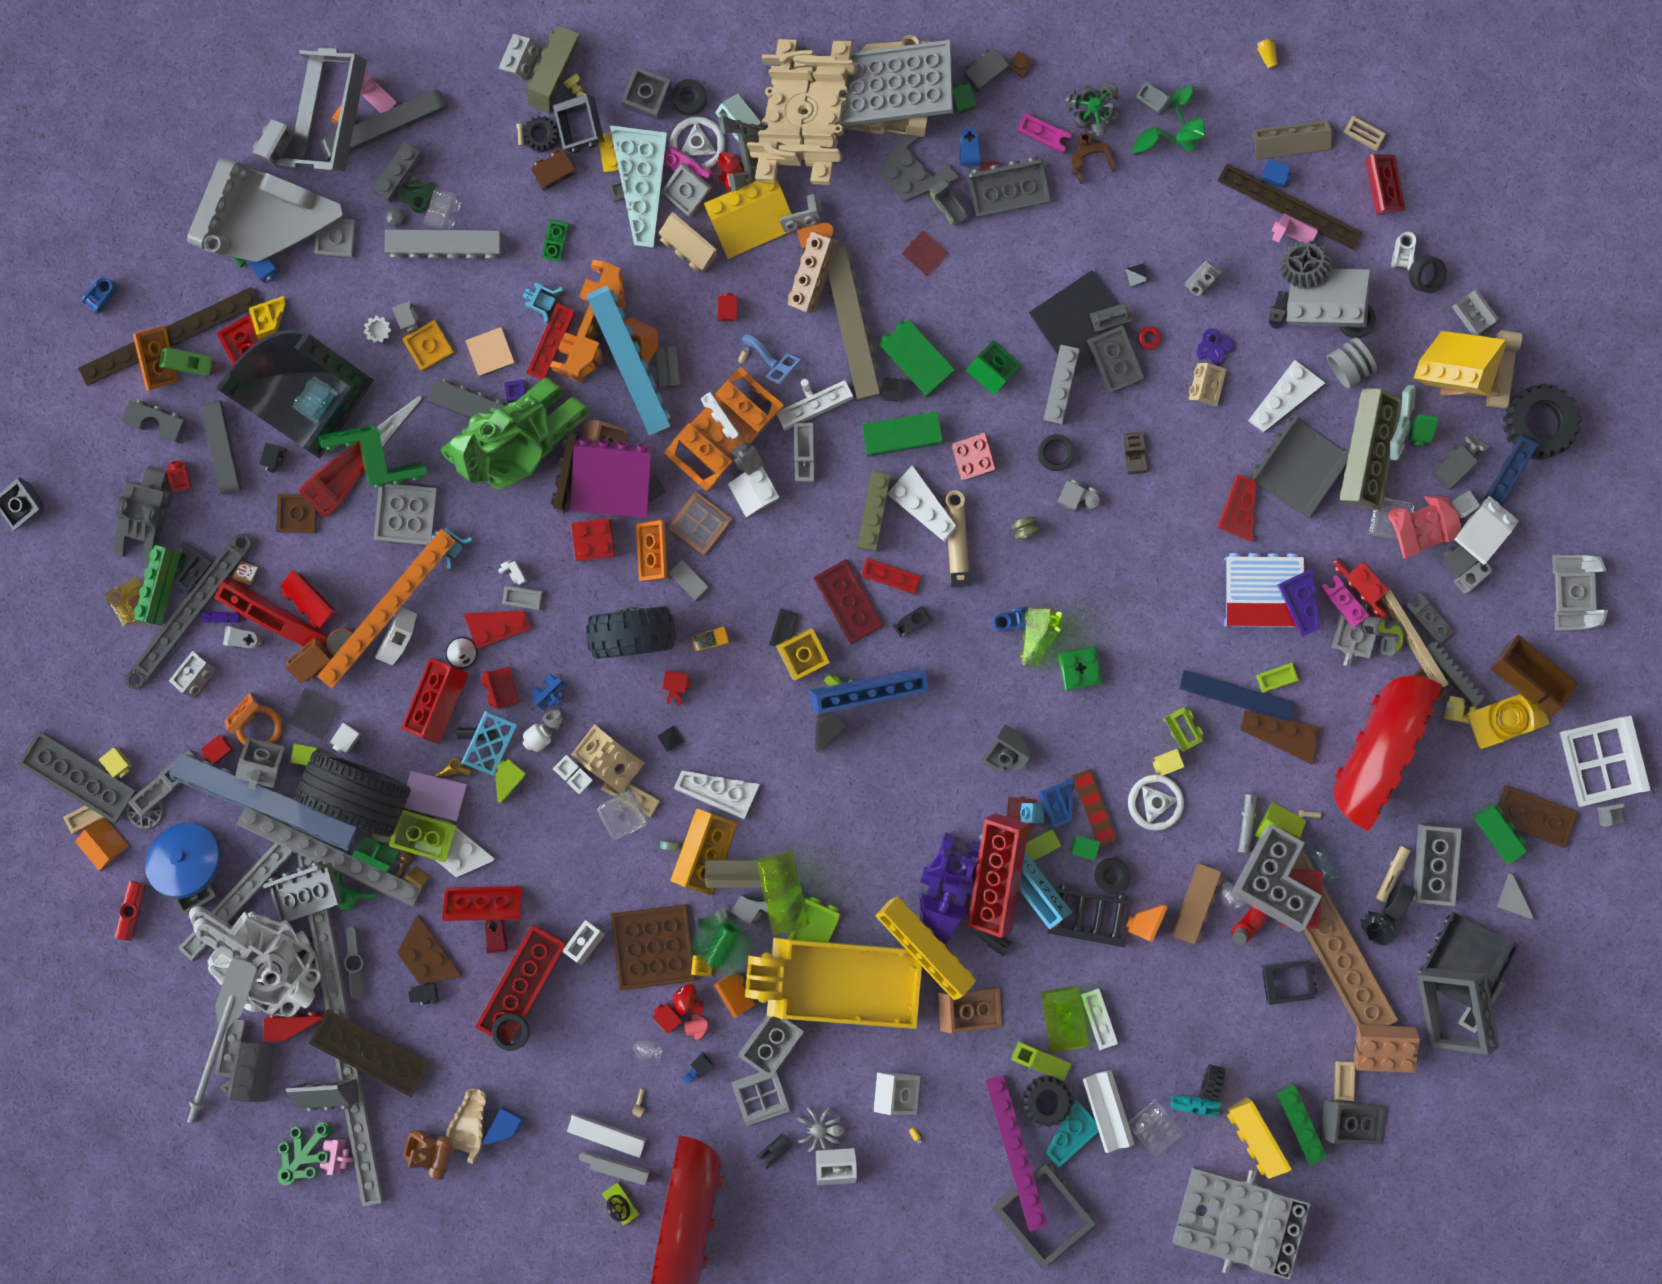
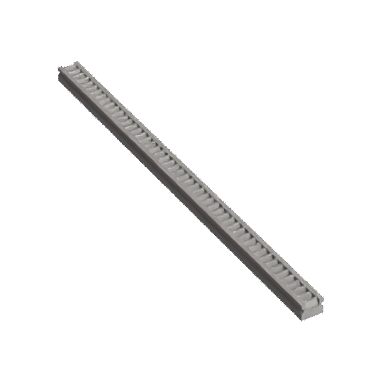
M297 854L300 868L308 866V869L312 868L311 864L315 863V861ZM326 909L308 915L321 975L320 981L325 1008L350 1020L330 911ZM335 1058L339 1080L357 1079L359 1102L352 1104V1108L344 1110L362 1207L383 1202V1195L360 1072L356 1068Z

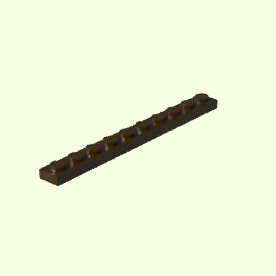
M247 288L166 326L170 347L249 311L250 307L259 305L260 303L253 288ZM135 341L79 367L78 369L85 384L89 386L138 363L139 358Z

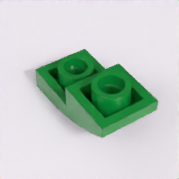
M549 220L541 258L561 262L569 227L568 223Z

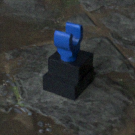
M702 1052L691 1063L693 1069L682 1079L688 1084L698 1074L702 1077L714 1066L713 1062Z

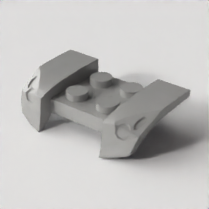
M1585 554L1552 555L1556 589L1555 631L1590 630L1604 625L1608 610H1597L1595 573L1606 571L1602 558L1596 555Z

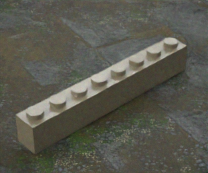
M844 245L836 248L828 272V278L856 399L860 401L879 396V391H882L880 379L876 380L875 376L878 368L876 361H872L871 354L874 353L872 343H868L866 337L869 335L868 325L863 324L862 317H865L863 305L859 306L858 303L861 295L859 287H855L853 281L857 280L854 268L851 269L849 264L852 261L850 250L846 251Z

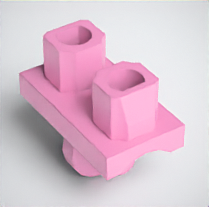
M340 1138L324 1141V1151L331 1153L329 1162L325 1164L320 1163V1169L327 1171V1175L341 1174V1168L346 1169L347 1162H353V1157L348 1156L349 1149L345 1148L346 1139Z

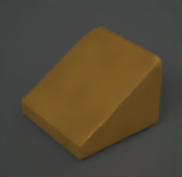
M415 866L405 876V879L420 889L428 882L430 875Z

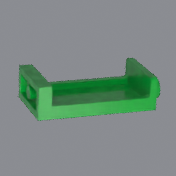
M909 319L906 322L902 320L894 327L896 331L891 335L887 333L880 340L882 342L880 348L890 356L926 398L954 373V369Z

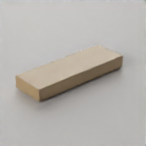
M604 782L601 788L604 792L649 817H652L660 803V800L630 783L622 794L606 782Z

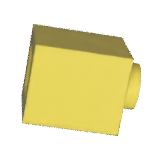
M116 747L99 759L113 778L124 777L130 772L129 768L133 766L122 751Z
M1178 749L1154 757L1155 762H1153L1156 773L1160 772V775H1165L1184 767Z

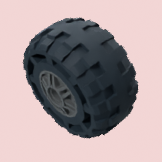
M667 606L652 608L630 607L618 609L612 613L590 615L588 625H586L588 650H591L592 656L595 659L670 650L674 647V640L676 639L674 617L670 614Z

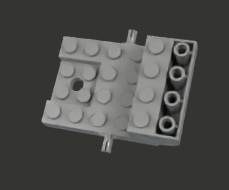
M1192 1167L1172 1240L1173 1244L1221 1257L1225 1260L1222 1270L1224 1273L1230 1274L1232 1263L1239 1262L1249 1265L1253 1270L1290 1280L1310 1203L1284 1192L1256 1185L1254 1181L1257 1171L1249 1169L1247 1180L1241 1181ZM1199 1205L1206 1206L1207 1211L1204 1215L1196 1213V1208Z

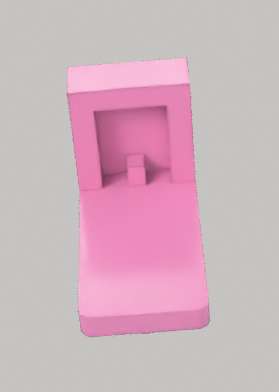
M1283 214L1280 222L1276 220L1271 230L1274 232L1272 240L1278 243L1282 235L1285 234L1300 242L1303 240L1305 244H1308L1310 240L1311 242L1313 241L1318 232L1316 228L1286 214Z

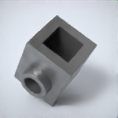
M746 441L731 451L734 458L732 460L733 464L747 475L752 474L763 465L756 448Z

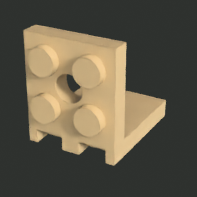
M595 724L571 754L590 772L621 794L644 765L641 759L613 740ZM618 764H622V768L615 772V767Z

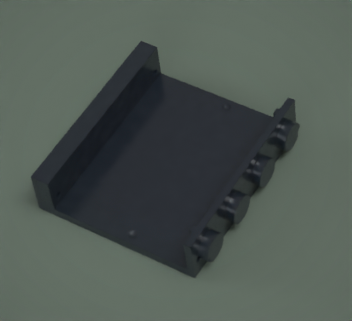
M1452 911L1451 915L1445 918V926L1442 932L1437 934L1435 938L1436 944L1427 953V961L1419 969L1418 974L1428 968L1486 974L1490 998H1492L1519 945ZM1435 982L1436 991L1473 1009L1469 986Z

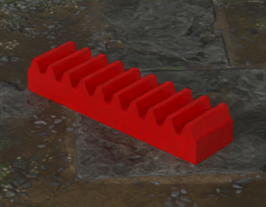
M558 303L556 304L526 372L528 375L540 380L547 378L551 368L550 365L559 351L558 348L565 332L568 331L572 318L575 315L574 310Z

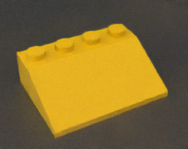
M777 178L775 183L754 181L738 191L729 192L704 203L727 259L792 232H784L780 222V217L791 215V212Z
M1441 331L1419 360L1414 379L1426 386L1489 396L1507 340Z

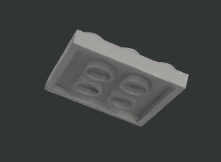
M385 483L383 487H379L373 540L428 545L433 536L437 488Z

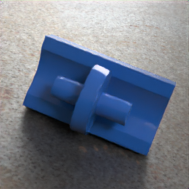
M549 674L544 680L548 687L544 691L536 687L531 692L534 698L533 702L542 710L547 706L552 708L555 704L561 707L563 704L560 699L564 696L562 691L568 687L561 679Z

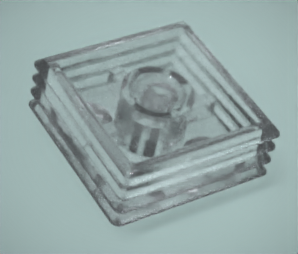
M1383 497L1381 510L1372 512L1369 535L1398 540L1395 528L1388 520V513L1394 507L1408 509L1410 513L1414 511L1415 504Z
M632 790L617 795L596 807L613 841L645 827L648 823ZM620 812L625 813V819L624 817H619Z

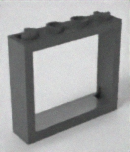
M1428 968L1417 974L1431 1047L1489 1055L1500 1048L1486 974ZM1435 982L1469 986L1479 1041L1445 1037Z
M1045 1162L1033 1171L1035 1180L1046 1173L1086 1221L1083 1226L1045 1258H1043L1003 1209V1207L1019 1195L1016 1186L991 1206L992 1210L1041 1269L1045 1268L1096 1225L1093 1221L1095 1216L1091 1211L1082 1208L1080 1205L1083 1203L1076 1193L1072 1196L1068 1191L1070 1186L1064 1179L1059 1180L1055 1175L1058 1173L1051 1163L1047 1165Z

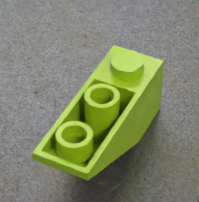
M1019 1040L1011 1056V1059L1017 1063L1065 1081L1072 1064Z

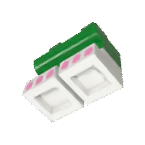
M565 755L553 768L565 781L567 780V783L578 794L594 780L569 755Z

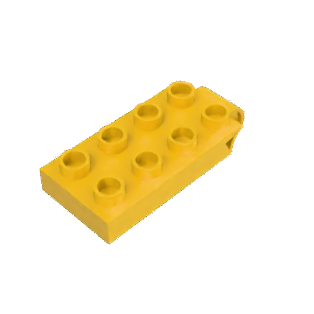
M773 938L772 954L765 952L762 955L748 956L745 997L758 999L761 1003L768 1001L767 1016L781 1019L917 1029L922 965L906 948Z

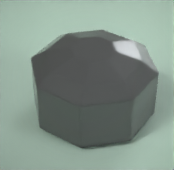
M394 207L388 210L386 219L390 226L397 228L404 224L405 215L401 209Z

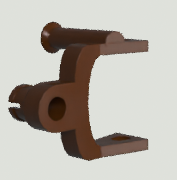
M1086 131L1082 132L1077 139L1079 151L1075 152L1071 158V172L1073 175H1077L1080 184L1084 183V177L1080 170L1083 164L1082 158L1089 154L1104 153L1111 172L1116 171V165L1108 146L1103 143L1094 144L1091 134Z

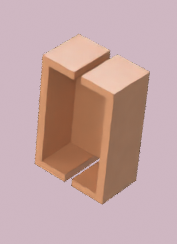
M1357 1025L1354 1049L1356 1069L1362 1071L1415 1073L1416 1054H1418L1420 1040L1416 1027Z

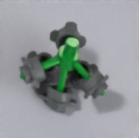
M1102 83L1101 97L1100 91L1094 90L1089 84L1084 86L1081 94H1076V90L1073 89L1072 93L1066 96L1065 105L1068 106V112H1071L1072 109H1078L1080 104L1088 106V111H1076L1073 113L1075 118L1074 126L1076 128H1085L1089 130V133L1095 132V135L1100 136L1107 133L1106 130L1111 128V125L1107 126L1109 122L1118 117V112L1113 109L1114 105L1112 103L1102 106L1104 99L1111 101L1120 98L1118 88L1113 83ZM1091 112L1095 113L1096 122L1090 124L1092 121Z

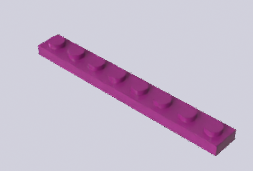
M1000 1075L985 1080L1029 1232L1048 1227L1005 1076Z

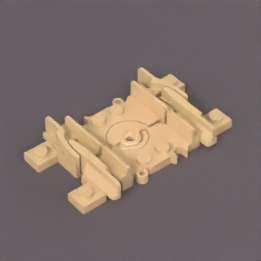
M778 39L776 55H762L765 65H781L771 66L768 72L772 78L771 83L773 87H768L765 90L769 99L766 116L762 120L763 125H768V128L758 132L759 143H747L751 157L758 158L755 179L757 182L775 183L778 165L801 166L802 159H804L806 166H813L810 180L812 184L831 185L834 168L833 162H840L842 160V154L837 149L838 140L836 136H842L844 133L840 124L843 105L847 103V100L840 96L843 93H849L847 89L848 75H855L857 73V64L851 60L853 43L852 41H833L830 57L816 56L812 50L797 51V40ZM803 110H808L807 114L802 115Z

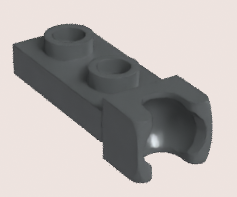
M1417 592L1414 594L1417 605L1413 606L1411 603H1404L1403 606L1438 644H1441L1454 631L1429 604L1428 600L1421 593Z

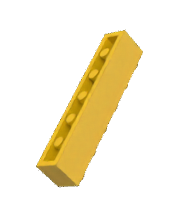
M897 896L889 900L876 914L877 919L953 1000L963 997L976 982L972 973L959 963V959L946 949V945L933 935L932 930L920 921L919 916L907 907L904 900Z

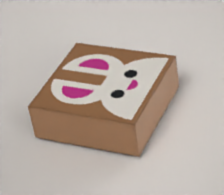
M240 561L233 575V580L252 585L259 567Z

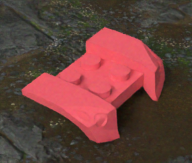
M1424 496L1430 506L1410 513L1408 509L1394 507L1388 513V518L1397 533L1403 558L1418 554L1421 550L1439 543L1453 541L1457 537L1462 527L1458 512L1449 498L1443 496Z

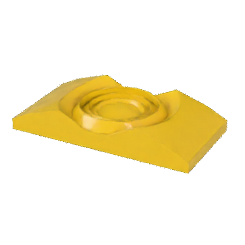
M1521 694L1466 713L1479 750L1550 724L1548 717L1537 707V703H1531Z

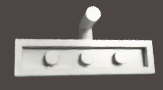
M803 379L801 385L807 398L782 409L777 414V417L784 431L794 427V423H803L854 398L845 380L813 394L808 380Z

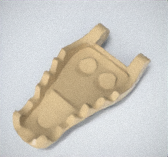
M479 1089L465 1091L462 1105L458 1107L446 1133V1137L454 1140L453 1150L456 1149L469 1153L467 1162L470 1164L475 1163L483 1145V1114L486 1094Z

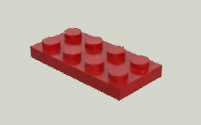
M522 886L445 888L442 920L520 919L523 895Z

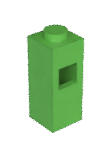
M163 348L159 368L198 376H209V373L213 370V362L211 361V356Z

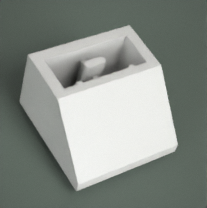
M854 1148L816 1151L817 1186L856 1183L857 1168Z

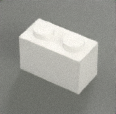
M585 920L562 952L575 962L583 965L605 933Z

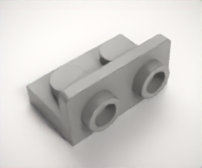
M192 651L170 678L169 682L181 693L194 698L208 679L212 677L216 668Z

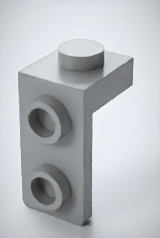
M814 194L807 196L809 210L780 217L784 232L821 223L820 212H823L820 200L816 201Z

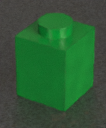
M970 83L954 85L953 103L957 115L975 110L976 108Z

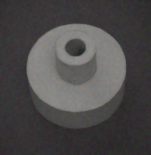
M551 710L544 714L542 718L545 726L554 730H558L563 721L559 710Z

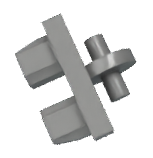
M1206 259L1185 282V286L1193 294L1200 296L1221 274L1222 270Z

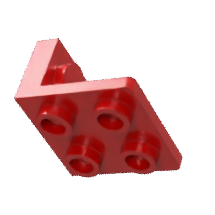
M509 666L491 672L483 671L484 676L481 677L484 688H488L489 695H487L490 706L499 710L520 703Z

